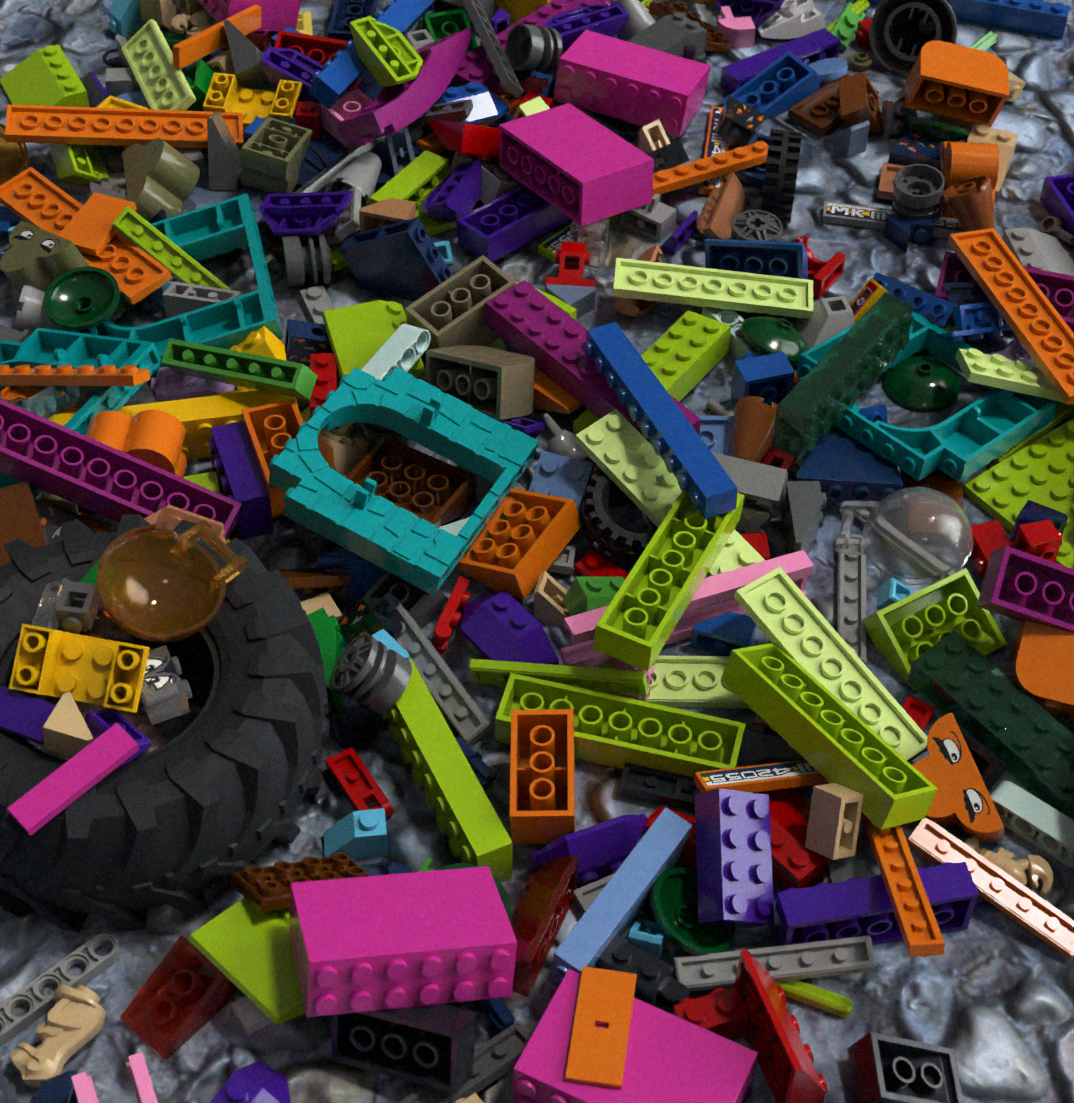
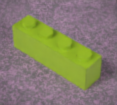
M425 150L370 197L369 204L371 205L389 198H396L415 202V207H417L449 175V160Z

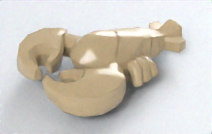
M207 10L194 13L192 16L186 14L176 15L172 18L171 29L177 34H184L185 30L186 36L189 38L218 22ZM188 24H192L194 27L190 29L191 32L187 31Z
M976 837L968 838L964 842V844L1021 884L1026 885L1028 878L1031 887L1035 890L1039 887L1038 880H1040L1042 883L1040 895L1044 896L1050 891L1054 880L1053 871L1049 863L1041 856L1028 855L1023 859L1015 861L1013 860L1015 858L1014 853L1001 847L998 848L997 853L980 848L979 840Z

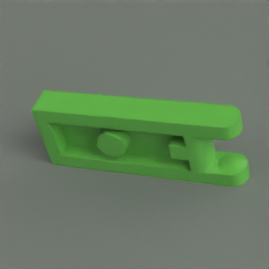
M850 1L846 4L830 31L841 40L839 50L842 52L848 47L855 35L858 21H862L866 16L864 12L860 13L859 16L850 9L853 5Z

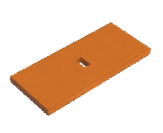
M583 966L565 1081L617 1089L622 1088L637 974ZM595 1024L605 1025L609 1027L608 1029L595 1027Z

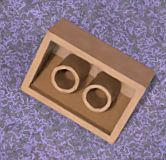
M389 198L360 208V232L416 218L415 202Z

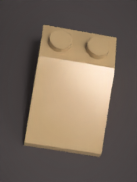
M974 124L967 142L994 143L998 145L999 172L995 195H999L1014 156L1019 134L990 128L986 125Z

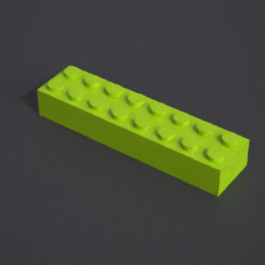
M688 310L641 357L668 394L680 402L731 350V326ZM586 409L573 422V433L575 435L598 421L599 418Z
M686 491L681 492L596 624L594 650L647 672L649 671L738 524L745 495L737 493L735 510L705 519L700 511L692 506Z
M775 643L731 651L721 680L734 694L738 695L748 704L752 711L756 712L766 721L771 729L784 738L791 748L802 755L810 766L820 772L828 780L829 784L837 783L864 794L861 812L874 826L884 830L925 818L938 788L797 661Z
M411 659L409 661L411 662L412 673L404 693L389 710L379 715L382 720L387 719L392 740L399 742L401 746L400 753L404 763H410L413 768L412 776L417 787H423L427 807L429 810H435L438 827L442 834L447 833L450 839L449 847L455 858L459 857L462 863L474 864L480 867L489 866L491 873L501 883L512 879L513 842Z
M511 673L495 717V741L511 744V710L573 709L576 759L621 769L624 768L626 762L694 777L695 772L736 768L738 766L746 723Z

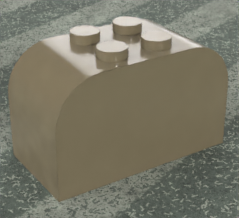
M482 255L406 307L408 325L429 331L431 340L427 350L457 345L487 347L500 337L485 325V302L516 285V281Z
M457 345L426 350L425 382L442 390L443 393H448L473 406L472 408L496 420H505L533 413L535 359L533 357L476 345Z

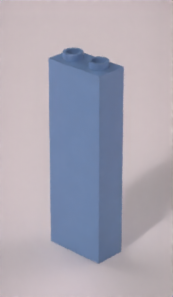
M664 808L554 952L549 979L552 980L553 985L557 989L568 969L582 974L583 966L599 968L600 956L616 935L623 936L649 901L654 882L664 871L673 868L684 854L692 824L668 808Z

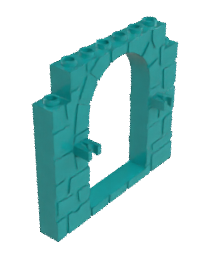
M246 193L167 218L151 225L196 261H202L217 254L221 255L236 248L240 249L249 246L259 290L144 326L124 327L112 324L106 320L95 327L89 328L90 334L154 342L161 359L163 358L169 338L229 350L232 346L244 341L251 332L265 326L278 339H282V329L255 211L248 194ZM162 364L156 372H153V375L150 378L152 379L157 377L158 370L166 366Z
M898 301L891 303L802 353L796 371L800 381L795 400L807 408L813 409L816 414L828 419L830 423L838 428L840 427L845 433L866 445V447L881 457L888 459L917 481L932 473L933 470L939 469L960 483L973 472L978 471L990 463L991 460L1001 456L1010 450L1011 447L1053 421L1060 402L983 385L990 389L991 392L934 426L903 428L886 424L879 420L874 423L859 414L860 408L852 400L850 391L859 387L857 392L863 394L868 391L871 378L882 374L888 368H892L902 360L904 361L911 357L912 354H916L925 348L933 355L948 364L950 363L951 366L962 372L955 358L959 348L965 350L973 348L963 341L947 343V338L937 339V334L948 332Z
M37 328L22 343L0 340V365H9L10 368L19 365H30V369H35L36 366L51 365V369H56V367L61 365H72V369H77L79 366L93 365L94 369H99V367L104 365H115L116 369H120L126 365H137V369H149L151 377L153 372H156L162 365V359L154 342L46 328ZM145 382L136 386H58L63 397L68 398L74 395L71 387L75 389L98 390L64 427L86 436L90 420L94 415L103 411H119L130 399V396H133ZM0 385V389H2L3 386H10V385ZM0 471V488L23 482ZM29 484L35 499L43 490Z
M355 367L349 375L345 374L342 377L336 391L331 390L328 393L322 407L318 405L315 408L308 423L304 421L301 424L296 437L287 440L281 454L273 456L268 466V469L271 470L269 483L286 491L283 502L286 503L284 516L435 596L531 463L539 441L519 430H514L506 423H501L472 408L473 406L448 393H443L442 390L421 379L418 380L410 373L398 367L390 375L386 374L382 381ZM371 423L380 425L494 483V485L458 535L455 536L443 529L437 528L436 525L423 518H418L417 515L408 510L397 507L391 501L375 495L376 481L367 477L362 487L340 475L333 468L331 469L321 452H319L317 438L322 429L329 431L344 424Z

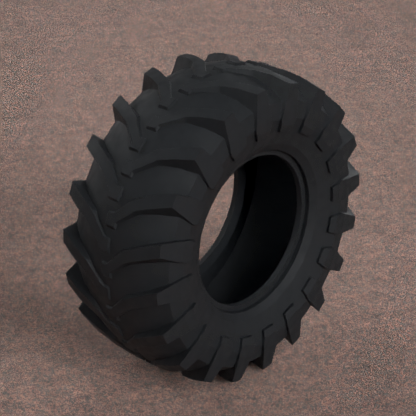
M123 514L117 531L94 533L82 522L75 520L61 523L63 540L37 549L18 538L3 545L11 561L0 567V688L2 686L9 688L22 624L57 630L59 624L55 609L66 581L80 582L97 561L101 560L121 574L132 588L115 608L119 612L122 629L135 632V645L150 647L148 659L166 660V657L163 656L168 658L166 663L148 674L175 676L177 681L192 687L207 699L200 714L180 735L160 748L138 756L124 766L117 767L31 836L9 814L7 808L68 760L51 756L28 743V739L0 729V907L20 917L31 906L48 922L63 930L80 932L89 913H96L110 924L128 932L145 930L146 909L168 904L190 916L209 910L202 891L231 877L232 873L236 871H243L248 866H254L250 861L256 858L272 841L293 843L301 832L300 828L290 818L299 807L303 797L314 796L319 792L323 776L316 769V765L321 754V748L329 739V719L325 718V714L328 712L327 688L319 643L306 611L302 609L297 595L278 569L267 572L250 547L236 538L219 548L212 537L197 523L182 519L170 534H162L140 515ZM170 659H172L179 676L173 673H156L162 671L168 665ZM16 690L53 705L61 699L59 697Z

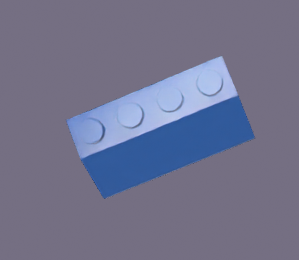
M705 239L704 241L705 268L799 279L808 278V254L803 243Z

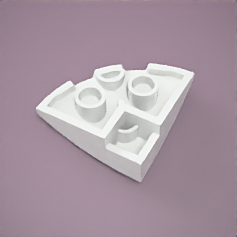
M784 0L781 8L770 19L760 25L758 30L761 37L792 39L800 38L823 28L826 29L822 14L815 8L813 0Z

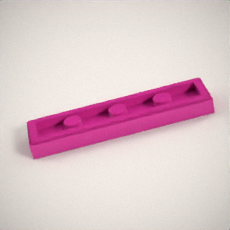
M118 723L114 724L7 808L9 814L31 836L139 751L138 743Z

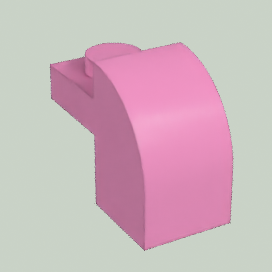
M729 6L721 7L720 15L717 16L716 32L725 35V40L733 48L754 47L756 28L751 16L734 18Z

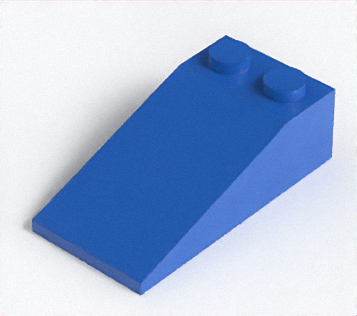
M787 51L729 96L767 115L766 119L788 110L820 89L816 71L792 52ZM728 97L721 101L722 106L725 105Z

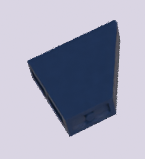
M418 217L349 235L339 249V252L363 289L413 302L453 276L450 268L445 263Z
M832 423L801 466L794 480L820 481L821 492L826 493V501L897 505L903 487L897 465L881 457Z

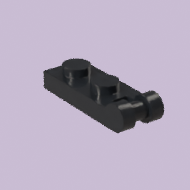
M626 762L618 786V794L684 808L691 814H695V794L701 793L694 782V777ZM682 790L689 791L690 794L682 793Z

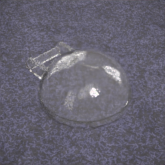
M908 487L889 494L881 501H844L841 503L840 513L842 514L840 536L835 542V551L840 554L867 555L869 562L880 571V576L886 579L893 577L906 585H928L947 578L946 573L957 566L961 569L971 555L974 541L970 521L956 501L943 492L926 487ZM853 517H867L862 531V539L851 538Z

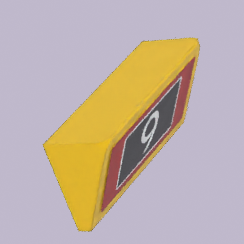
M872 278L868 280L849 304L853 311L854 324L870 316L889 293Z

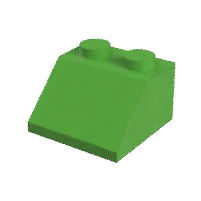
M576 576L563 599V603L570 616L608 606L625 579L624 577Z

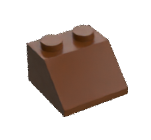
M861 72L838 80L839 90H837V97L841 105L838 108L840 119L842 121L845 120L848 127L869 120V132L882 133L880 97L866 74Z

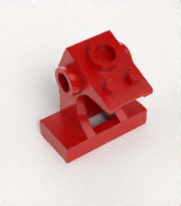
M806 234L803 238L798 236L795 241L803 243L808 254L807 280H813V297L820 299L843 275L846 255L837 252L828 261H820L814 258L812 250L808 248L809 235Z
M561 242V249H556L555 264H559V276L546 277L545 291L547 284L595 287L594 279H583L585 266L590 264V251H586V243Z

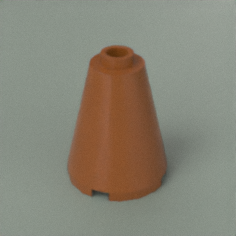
M985 175L966 178L960 181V186L954 188V185H951L944 191L945 201L965 232L995 229L992 188L989 177L986 179Z
M746 396L740 398L734 407L730 456L760 463L785 425L787 418L785 411L774 402H772L771 406L763 403L764 398Z

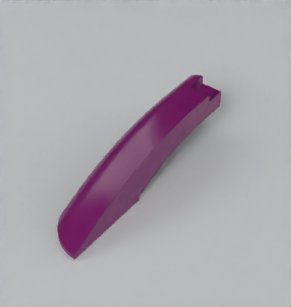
M472 27L416 49L415 51L423 60L417 78L398 85L383 87L380 93L361 111L337 123L336 126L342 137L353 145L364 146L377 138L401 130L422 116L440 98L456 74L473 33Z

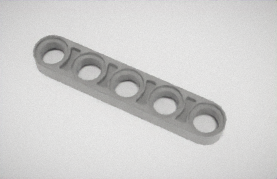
M108 933L94 936L0 1004V1026L2 1027L0 1031V1046L4 1045L55 1006L56 1003L54 1002L53 995L43 996L40 994L41 989L45 985H67L76 989L78 985H86L112 966L120 956L117 939ZM108 944L113 947L112 952L106 956L95 954L96 949L101 945ZM75 964L86 966L85 971L78 976L68 974V970ZM20 1004L30 1006V1010L26 1015L21 1017L12 1015V1011L16 1006Z

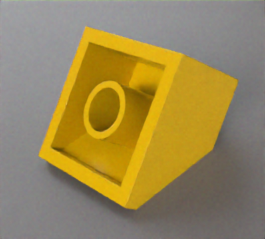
M265 326L251 332L244 341L229 349L286 360L285 344ZM236 386L238 390L256 391V389Z

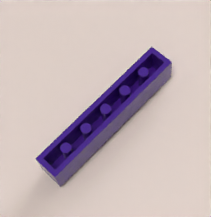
M820 29L722 67L720 86L729 94H732L787 51L792 52L807 65L822 59L838 58L841 40L827 29Z

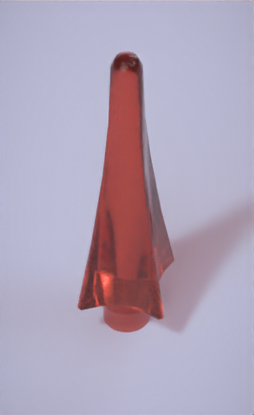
M536 75L519 82L523 90L522 94L529 93V91L543 93L542 88L549 86L547 78L539 79ZM502 89L495 91L500 96L512 94L510 92L507 94Z

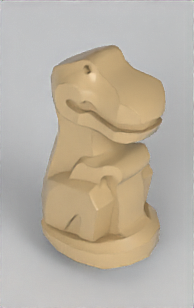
M67 985L58 986L53 994L55 1006L48 1012L45 1023L40 1024L36 1028L37 1038L42 1043L38 1047H34L27 1042H22L16 1046V1050H12L10 1061L14 1068L22 1075V1080L27 1086L40 1088L42 1082L60 1075L67 1060L103 1028L106 1011L98 1004L101 1000L100 997L91 989L83 985H78L76 989Z

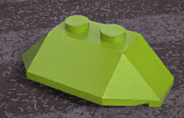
M371 16L350 22L349 26L358 56L382 87L398 85L417 78L423 60L400 31L385 23L375 21V18Z
M52 144V159L58 178L64 183L83 186L89 185L91 182L101 183L102 181H108L109 176L101 152L96 145Z

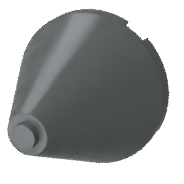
M882 0L875 9L869 27V40L872 51L886 69L908 77L924 44L934 40L956 43L958 32L956 16L947 0Z

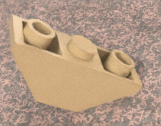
M139 0L143 23L146 24L152 18L157 22L159 28L170 29L172 18L179 13V8L173 4V1Z
M330 430L326 433L320 432L317 438L319 452H321L329 467L342 476H348L371 450L368 447L369 443L355 436V438H352L343 433L339 435Z

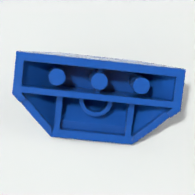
M470 82L460 87H449L433 104L471 99L474 108L466 120L460 121V123L478 124L497 119L510 111V106L504 99L481 82ZM429 124L423 126L427 132L433 131Z

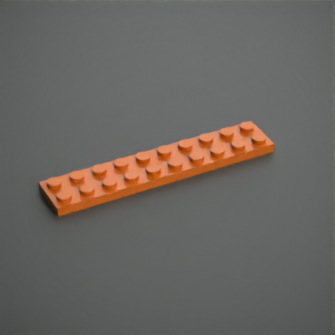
M7 104L5 142L131 146L139 143L145 146L153 139L161 138L173 148L208 149L207 118L214 112ZM220 112L239 150H241L244 145L243 113Z
M29 167L0 186V203L26 223L58 235L83 206L32 167ZM119 232L116 233L98 256L80 252L90 267L101 268L109 272L116 279L120 288V296L132 305L173 279L170 270Z
M994 228L950 234L948 244L1066 405L1074 404V333Z

